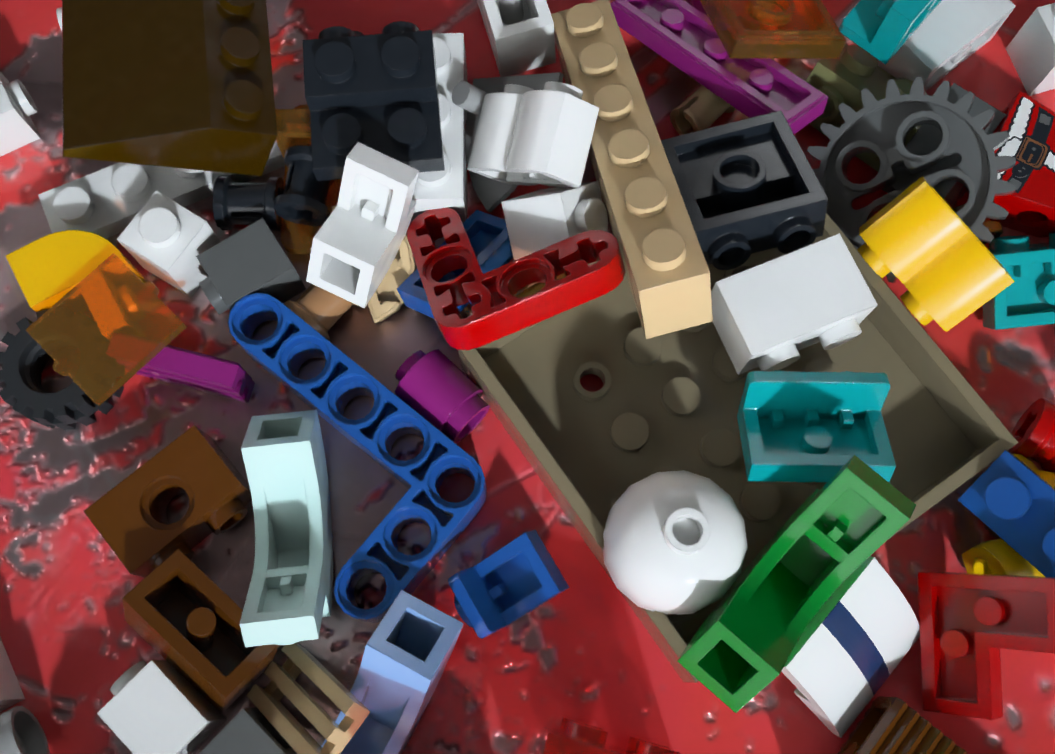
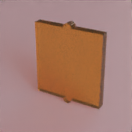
M113 253L25 330L55 361L53 370L62 376L68 375L95 404L100 406L185 330L187 326L157 297L159 289L154 283L150 281L143 283Z

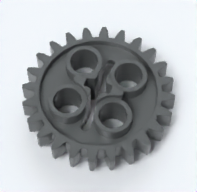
M916 77L909 94L900 95L894 79L888 80L886 98L879 101L876 100L867 88L861 90L864 108L855 112L851 107L841 103L838 108L845 123L840 128L822 123L820 128L830 139L827 147L809 146L807 150L813 157L821 161L820 167L813 169L828 198L826 213L855 248L858 249L865 243L859 235V227L902 192L900 190L892 191L858 210L853 209V200L893 185L897 181L894 172L900 168L906 167L911 175L917 174L952 154H959L962 160L958 165L937 171L931 175L929 174L924 178L933 188L947 180H954L964 184L968 190L969 198L965 206L955 213L979 240L990 243L994 236L983 225V222L986 218L1006 219L1009 213L1003 207L993 202L994 196L1012 194L1016 188V185L997 179L998 173L1015 166L1016 157L995 156L994 151L1009 139V134L1007 131L987 135L984 131L995 116L992 108L972 117L969 111L974 102V93L969 91L954 104L948 101L950 83L945 80L939 85L933 96L925 95L922 77ZM928 124L937 127L943 134L942 142L931 154L923 156L914 155L906 149V137L916 126ZM864 152L873 153L880 159V169L874 179L864 184H854L849 181L847 167L853 157ZM892 272L886 275L888 282L895 283L898 279Z

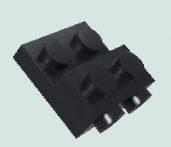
M397 21L386 25L382 30V34L356 36L348 28L334 26L322 30L319 33L318 39L303 40L305 99L310 110L312 169L317 181L342 179L346 157L357 142L419 170V172L445 170L432 30L420 31L413 23Z
M781 110L661 140L707 265L713 264L719 270H731L744 264L752 253L778 247L780 252L788 254L811 245L816 237L823 236L828 198Z

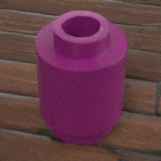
M435 349L427 354L422 350L413 353L403 362L395 374V378L399 381L395 395L454 443H458L470 434L490 409V406L481 398L483 390L439 349Z

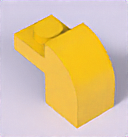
M65 230L48 234L5 255L30 308L38 312L48 309L56 316L58 308L69 309L76 315L79 313L84 315L92 311L103 335L112 343L115 335H121V333L147 339L140 322L148 319L140 300L132 290L146 283V280L133 264L107 239L87 231Z

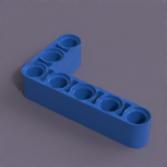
M263 293L244 296L235 303L230 311L228 320L230 333L253 361L311 409H317L318 414L409 489L341 568L335 579L334 594L336 602L344 613L364 622H381L400 591L403 590L411 595L481 511L486 502L487 495L482 468L467 452L278 299ZM267 321L278 322L276 330L268 338L252 340L253 332L260 324ZM323 358L326 360L322 372L315 378L305 380L297 377L301 365L308 359ZM364 395L374 399L372 410L364 418L352 420L344 417L345 407L354 397ZM406 434H416L424 439L423 448L415 458L402 461L391 456L392 446L399 437ZM462 473L471 477L475 482L471 495L464 501L457 503L442 499L439 495V490L443 480L449 475ZM418 522L429 526L431 541L425 550L415 555H404L399 551L397 545L398 535L406 525ZM380 573L385 578L387 586L386 595L376 607L361 609L354 597L357 582L364 575Z

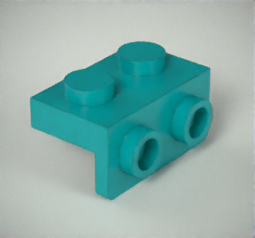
M775 370L749 372L737 413L747 481L828 482L855 455L889 482L896 468V463L881 413L890 390L887 374L851 371L795 372Z

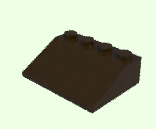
M62 0L63 157L262 176L277 138L266 0Z

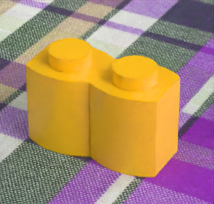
M923 176L859 227V235L865 243L857 249L858 252L881 278L892 272L908 290L900 298L908 310L924 326L935 320L947 332L1015 282L1002 264Z

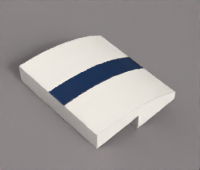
M870 556L824 603L798 639L781 671L797 687L794 693L833 734L840 738L920 637V625L910 604L875 557Z

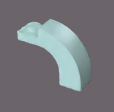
M316 409L252 416L241 446L251 491L255 524L254 568L240 620L245 647L270 644L290 645L299 641L319 639L322 617H328L331 614L333 536L329 481L318 412Z

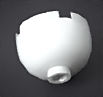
M685 470L657 472L630 485L610 509L603 533L604 564L617 589L638 607L664 614H692L720 600L739 577L748 547L744 519L732 497L711 479Z

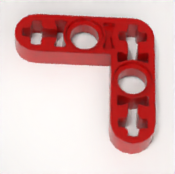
M448 207L427 210L418 215L407 229V239L433 317L449 346L457 350L479 348L605 295L617 288L623 281L626 273L617 239L611 233L603 230H589L576 234L483 274L461 218L455 210ZM444 237L447 245L436 249L434 241ZM466 269L462 275L453 280L439 282L444 275L451 271ZM565 274L566 277L558 279L557 276ZM533 283L545 284L540 291L533 295L515 297V294L526 285ZM469 302L473 314L462 319L457 306Z

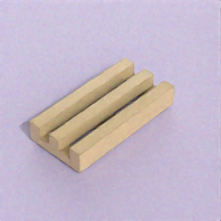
M297 643L284 645L281 650L289 658L282 667L272 661L264 672L271 680L265 689L255 684L247 694V697L297 754H340L367 718L370 711L304 647ZM302 671L346 715L339 725L295 681ZM284 695L327 740L323 747L316 742L280 702Z

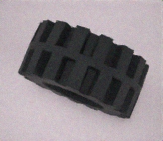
M58 308L57 316L46 309L36 312L38 321L32 322L25 317L16 324L21 331L16 336L7 332L1 340L8 345L6 352H0V366L2 367V370H0V387L3 388L0 391V396L4 402L13 406L12 409L34 422L53 429L57 426L63 430L76 429V422L85 426L97 422L94 416L96 411L99 410L107 414L114 407L108 400L111 395L121 397L124 387L117 381L118 378L127 377V367L121 366L117 363L118 360L108 356L112 342L103 335L97 323L81 313L76 315L69 309ZM66 348H79L83 353V365L78 377L67 388L56 393L45 392L41 386V377L46 363L56 353Z

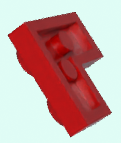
M935 571L918 572L923 711L986 720H995L1003 717L1000 648L1055 654V577Z

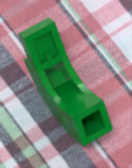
M854 455L821 490L817 488L757 554L706 618L677 662L737 713L781 673L798 639L816 613L836 589L867 558L910 520L916 504Z

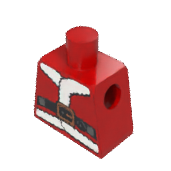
M1019 91L1002 111L1006 115L993 132L1007 131L1009 134V139L994 151L995 156L1016 157L1015 166L998 173L997 179L1016 185V188L1012 194L994 196L993 202L1003 207L1009 213L1006 219H992V221L1000 222L1003 227L1038 238L1049 237V232L1055 231V112L1029 95ZM964 184L952 208L967 203L969 193Z

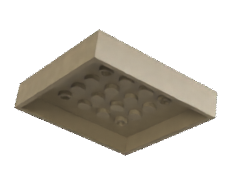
M826 213L823 236L816 237L812 244L840 233L878 305L859 324L862 333L857 337L828 350H824L820 342L798 351L801 357L797 361L780 370L795 372L851 371L887 374L890 390L881 413L896 463V468L889 483L916 504L910 520L896 532L898 533L996 460L1005 450L1008 451L1015 446L1018 441L886 283L866 263L855 246ZM778 247L752 253L744 264L731 270H719L713 264H708L711 291L717 281L786 254L780 252ZM626 273L623 281L617 288L605 295L479 348L458 350L462 369L483 390L482 397L490 406L610 578L611 576L604 564L603 533L609 511L630 485L654 473L685 470L711 479L732 497L744 519L748 546L740 575L817 488L821 490L827 483L747 481L737 413L747 374L752 371H761L760 368L757 367L738 375L713 322L646 339ZM588 374L596 375L602 380L603 387L599 391L589 392L581 386L580 379ZM620 591L682 681L697 683L699 680L678 663L677 660L720 600L692 614H664L638 607Z

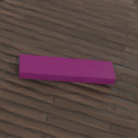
M614 0L610 3L620 28L748 118L781 110L793 134H795L824 113L828 100L827 95L686 1Z

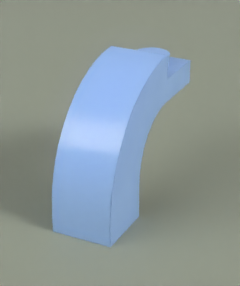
M403 590L400 591L367 642L357 677L350 691L370 713L340 754L403 753L444 672L464 623ZM340 711L335 721L337 725L346 716L342 711ZM326 739L324 740V742H323V744L321 745V747H323L324 744L327 742Z

